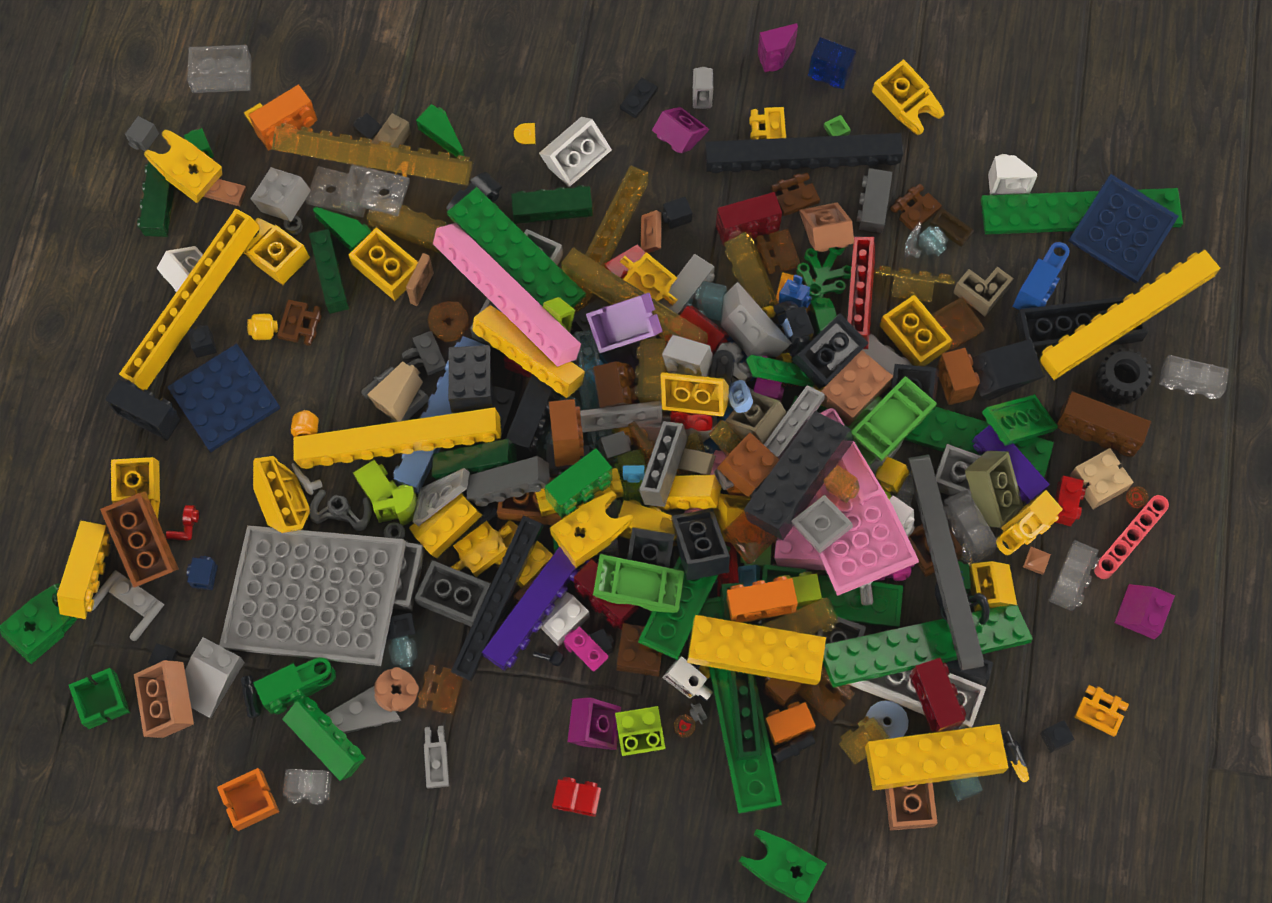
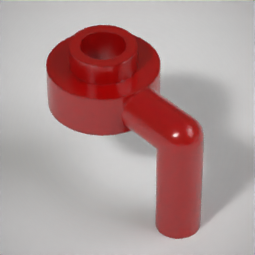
M185 505L183 511L184 532L166 531V539L191 540L193 525L199 519V510H196L193 505Z

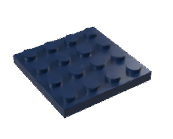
M1110 174L1068 241L1129 280L1137 283L1179 216Z
M235 344L167 386L210 453L281 409L238 344Z

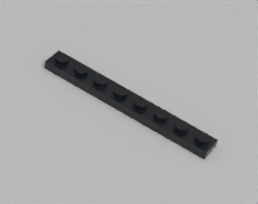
M523 515L451 670L452 673L472 682L483 658L482 651L494 635L544 525Z

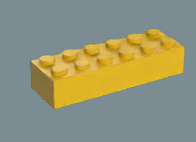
M695 615L687 663L817 685L821 678L826 637Z
M1000 724L868 741L865 746L873 790L1001 774L1008 769Z

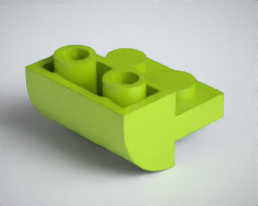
M401 485L392 490L393 498L383 497L379 498L377 502H372L379 523L399 519L400 524L403 526L413 520L417 497L413 486Z
M658 706L615 713L622 756L665 749Z

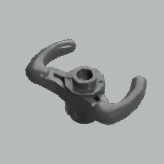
M321 489L314 496L310 506V520L313 523L320 524L327 519H335L349 522L354 530L363 531L370 522L372 506L368 497L363 499L364 515L359 520L351 511V507L344 496H333L328 501L327 507L318 512V506L326 492Z

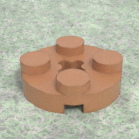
M399 667L384 671L377 678L374 685V696L376 702L384 710L401 712L408 709L414 703L419 687L411 674ZM391 686H398L401 694H392L393 688Z

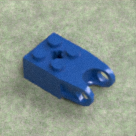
M1062 242L1053 243L1044 259L1037 260L1012 307L1020 310L1046 305L1060 280L1057 276L1070 253L1066 244ZM1057 247L1062 248L1065 255L1057 256L1054 253V249Z

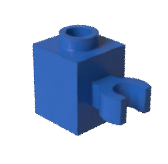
M794 275L793 281L788 279L781 289L779 303L793 301L798 307L804 306L808 308L812 298L809 296L810 287L802 284L803 278L801 276Z

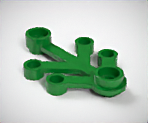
M812 248L806 250L804 258L811 263L817 278L814 282L809 273V265L806 263H800L796 272L799 276L803 277L806 286L810 287L809 296L812 297L811 301L822 298L823 294L835 292L841 294L844 292L846 284L842 280H837L834 284L823 286L822 284L826 280L839 277L844 279L851 278L852 267L849 265L830 271L835 259L844 253L845 248H829L830 253L823 267H821L817 258V251Z

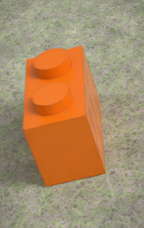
M799 701L787 706V710L780 712L778 709L767 714L765 726L774 746L815 729L816 725L806 702L802 704Z

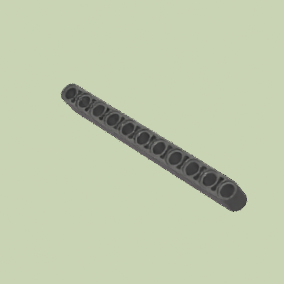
M927 454L907 458L908 470L960 670L983 667L984 660L930 456Z

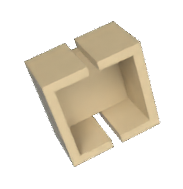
M1111 448L1078 465L1070 474L1072 478L1084 480L1083 488L1089 482L1090 486L1087 487L1084 497L1092 509L1127 491L1134 483L1123 467L1119 469L1118 466L1121 463Z

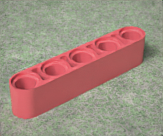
M1160 495L1154 496L1094 566V572L1097 577L1107 579L1119 568L1167 511L1169 503L1165 497ZM1153 504H1157L1161 511L1154 509ZM1140 519H1145L1148 522V526L1143 525ZM1127 534L1134 535L1136 540H1130ZM1114 549H1120L1123 556L1117 555ZM1102 564H1107L1110 567V571L1104 570Z

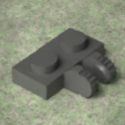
M432 331L414 337L413 341L416 348H411L402 353L403 359L420 355L421 359H415L407 365H414L416 368L424 366L428 375L445 369L446 363Z

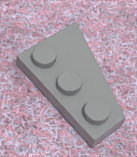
M463 468L420 488L413 523L417 526L421 525L465 491L468 486L470 472Z
M374 686L326 714L331 718L332 723L344 733L401 721L396 711H386L379 706L375 700Z

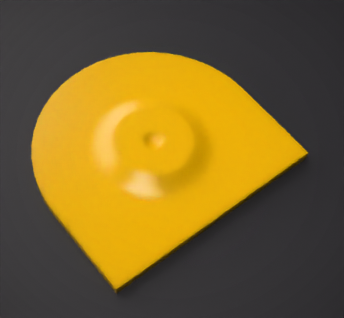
M535 123L518 125L514 130L515 140L521 144H535Z

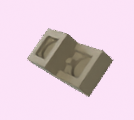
M684 448L678 469L710 475L716 456Z

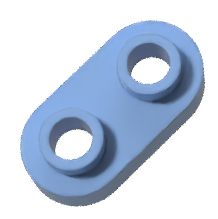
M743 380L733 382L729 388L730 404L737 413L747 412L753 404L750 389Z

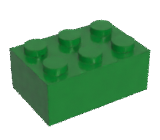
M595 448L545 486L546 500L561 518L566 515L568 516L577 510V507L583 502L585 504L591 501L596 492L599 490L604 491L611 485L612 467Z

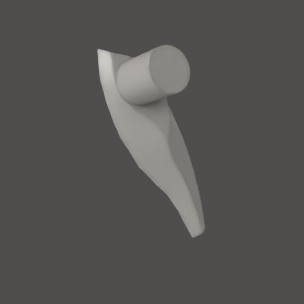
M294 463L291 464L297 478L308 494L312 495L314 493L313 490L323 487L320 479L310 482Z

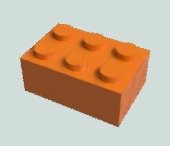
M299 84L249 114L256 135L268 151L280 146L288 138L295 137L298 132L311 127L318 121L311 100Z
M786 576L777 577L773 582L768 583L760 580L753 582L752 586L744 587L743 584L731 586V589L727 590V604L731 621L743 623L796 613L798 602L792 578L787 579Z

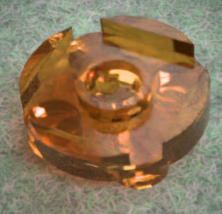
M447 301L439 303L430 310L428 316L429 329L434 336L442 341H455L461 338L465 330L468 329V314L458 302ZM446 318L454 319V321H451V325L443 323Z

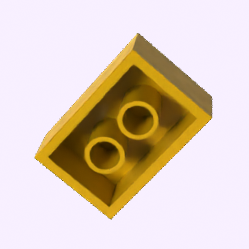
M377 227L349 254L352 265L394 301L407 290L406 286L418 264L412 256Z
M915 295L889 311L881 319L880 327L911 362V365L926 366L942 355V353L949 350L953 341Z

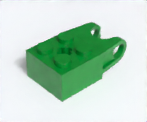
M54 584L32 598L0 625L2 637L30 664L35 662L62 639L65 632L78 619L76 617L60 615L59 607L55 606L58 601L57 593L60 584Z
M319 657L297 667L293 663L253 682L263 706L271 714H280L297 700L309 697L331 685L336 679V672L327 659ZM318 663H325L323 665L315 667ZM330 673H331L330 679H328V680H326V681H323V680L326 679V678L330 675Z
M756 829L754 835L766 846V857L762 860H753L741 856L739 862L768 886L798 903H806L827 863L785 839ZM790 869H798L801 877L793 878V873Z

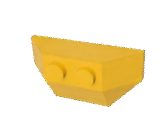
M274 456L255 458L253 461V489L267 524L281 533L301 530L310 513V507L296 474L278 462V459Z

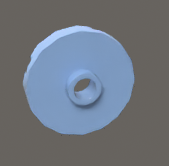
M885 700L877 702L870 707L865 716L864 724L869 736L873 740L903 737L908 730L909 721L906 712L900 705L893 701ZM888 718L891 724L885 725L883 719Z

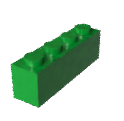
M309 697L297 700L283 717V721L339 781L351 777L366 759L361 750L348 740L346 734L339 730L332 723L331 718L324 714L318 708L317 703Z

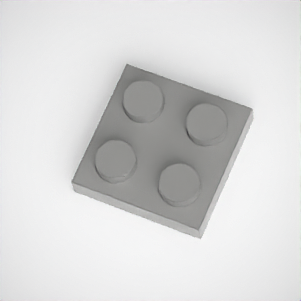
M823 495L791 521L792 525L819 553L853 528L852 522L826 495Z

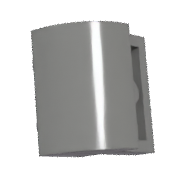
M734 342L722 343L717 351L728 350L734 355L733 375L738 380L749 382L754 376H752L748 364L745 362L740 363L744 357L741 353L743 351L742 348ZM726 356L722 357L721 362L723 364H726L728 362Z

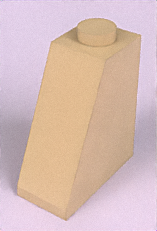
M401 362L367 395L379 410L396 422H400L423 383L418 376L420 372L414 365L409 366Z

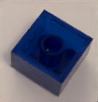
M820 37L811 56L808 76L816 81L828 83L832 87L844 89L853 69L856 50Z

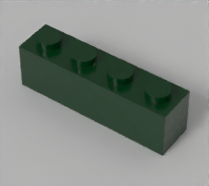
M148 161V164H145L146 181H143L142 184L144 196L140 200L141 217H138L137 225L144 236L168 237L174 185L168 182Z
M579 185L575 188L559 187L555 190L539 189L534 192L519 191L511 194L514 224L593 216L590 186Z
M329 229L309 233L329 314L348 310L349 306Z
M509 439L434 453L432 476L439 480L463 468L470 472L469 475L515 463L517 462V447Z

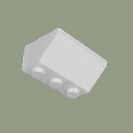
M580 117L539 154L548 168L570 187L612 149L593 119Z

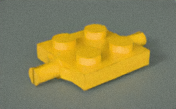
M647 252L635 263L626 256L620 260V263L629 269L620 284L635 297L649 292L654 306L663 298L672 306L677 302L678 299L669 293L670 287L677 280V277Z
M485 521L453 545L459 553L460 561L450 568L460 571L466 567L477 577L505 556L508 548L505 546L503 538L513 532V530L507 525L498 532Z

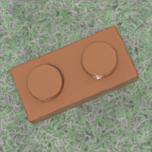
M218 179L203 197L240 206L247 189L246 186Z
M657 210L644 214L641 217V249L645 253L661 249L662 213Z

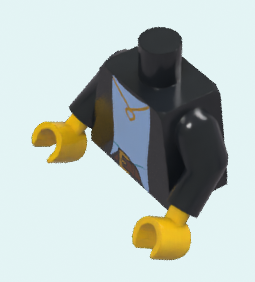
M785 301L774 305V307L767 306L761 308L766 311L769 318H773L777 314L783 334L792 343L788 347L789 353H781L776 358H783L784 362L792 363L791 359L812 339L814 334L805 307H798L793 301Z

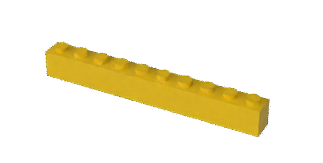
M238 209L233 211L119 373L125 380L131 381L142 391L148 389L260 229V226L251 216Z
M1206 250L1199 254L1197 252L1193 253L1187 258L1185 263L1179 262L1172 267L1171 272L1168 274L1165 272L1160 274L1151 285L1150 283L1143 285L1137 294L1131 293L1123 299V303L1119 305L1115 303L1108 308L1107 313L1104 315H1096L1087 326L1085 324L1079 326L1073 335L1062 337L1056 346L1050 345L1042 351L1043 355L1040 358V363L1053 380L1059 378L1215 277L1220 267Z
M494 407L294 437V461L300 468L310 469L313 466H330L337 462L350 463L353 460H371L373 457L378 456L391 457L399 453L411 454L414 451H432L434 448L440 447L452 448L454 445H473L475 442L482 441L493 442L495 439H501L500 415Z

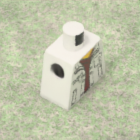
M682 656L672 664L662 677L688 698L697 695L703 701H706L713 693L704 685L707 678L693 665L687 663V660ZM689 679L693 681L694 686L689 684Z

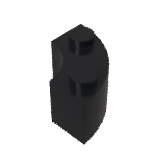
M481 173L470 180L471 185L464 191L460 189L446 209L450 210L476 187L492 202H495L500 195L499 192L502 186L488 173Z

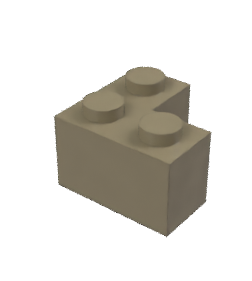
M999 267L986 280L968 269L957 282L953 293L986 316L1009 289L1014 278Z

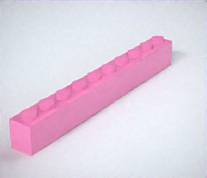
M453 223L436 229L433 245L557 367L577 359L581 343L459 225Z

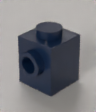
M207 556L192 558V563L187 567V582L192 588L213 590L218 568L217 564L211 557Z

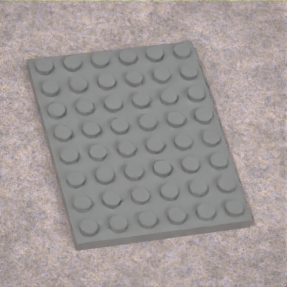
M247 525L219 646L226 650L309 659L321 657L328 661L381 666L406 541L396 538L305 530L281 533L271 527Z

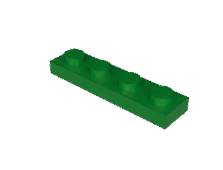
M750 355L746 359L754 377L804 387L807 385L813 387L815 385L796 364L756 355Z

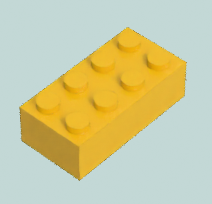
M80 521L57 593L60 615L86 619L87 613L92 612L94 605L92 597L94 593L98 592L100 581L97 580L99 574L103 575L105 562L103 561L105 556H109L111 544H109L110 534H107L106 525Z

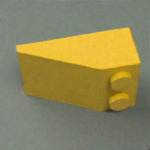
M511 520L501 528L503 529L509 525L513 532L503 538L507 548L518 528V525ZM536 541L517 584L521 588L533 579L535 580L553 556L539 541ZM503 558L495 563L498 567H500Z

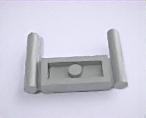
M116 570L92 598L94 600L92 611L109 592L144 617L130 634L132 641H136L164 606L162 602L139 586L133 588L131 581Z

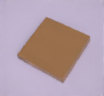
M424 253L406 286L410 304L415 306L419 304L434 274L430 256Z

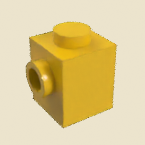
M887 456L883 465L878 467L875 476L882 489L888 493L893 491L898 494L910 472L906 464Z

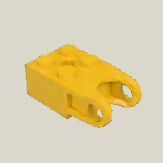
M904 59L874 83L873 94L901 123L917 135L922 134L924 131V127L918 117L920 113H929L938 119L944 116L942 106L930 91L927 83Z
M164 130L162 136L171 146V149L165 154L146 150L144 155L168 182L198 203L222 176V166L189 141L169 130Z
M257 218L255 222L260 226L259 233L251 240L243 253L257 267L284 285L310 256L303 244L280 227Z
M153 457L111 460L113 504L146 491L158 519L160 505L159 461ZM136 477L139 478L138 483L134 485L133 480H136Z
M1045 490L1025 505L1001 528L1003 533L996 539L997 547L1003 554L1011 555L1024 543L1028 545L1038 534H1043L1051 527L1050 525L1059 519L1057 515L1063 509L1049 492ZM1003 541L1007 543L1009 549L1004 546Z
M614 491L585 503L550 527L552 537L575 568L608 547L633 522L634 518L631 514L617 519L611 518L606 514V509L616 499ZM577 534H584V538L577 537Z
M636 500L623 501L618 518L631 514L634 520L619 536L631 539L632 527L675 534L671 519L672 515L661 512V509L655 506H650L649 508L642 506ZM674 536L673 546H678L675 542L676 536Z

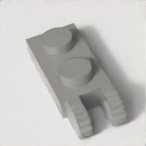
M438 726L439 742L431 743L432 732L430 727H425L424 755L427 789L449 787L444 726Z

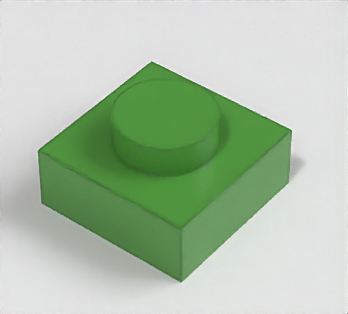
M842 115L825 122L823 126L829 136H846L851 131Z

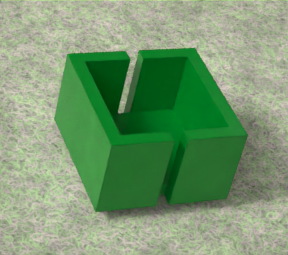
M111 668L91 675L92 679L98 683L97 685L88 677L69 684L81 723L88 729L108 722L107 717L113 720L130 713L118 675Z

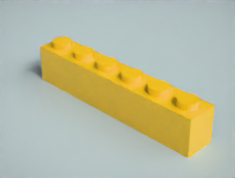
M489 305L474 317L472 331L478 337L483 338L492 347L500 350L509 359L514 360L523 369L535 375L540 381L549 385L565 398H568L583 385L584 370L572 362L557 367L506 315L492 305Z

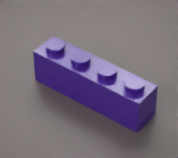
M991 425L974 437L972 441L973 447L980 455L986 451L1009 452L1022 502L1024 501L1028 504L1050 485L1014 444L1005 446L999 440L997 433Z

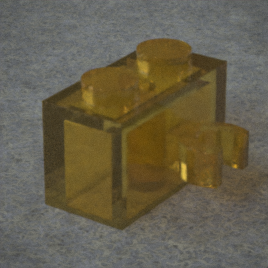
M868 716L858 723L859 728L854 732L849 730L840 737L843 741L839 745L854 765L859 764L867 757L865 746L868 741L891 738L875 717L871 719Z

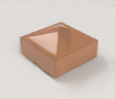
M1030 547L1023 568L1043 575L1051 554Z

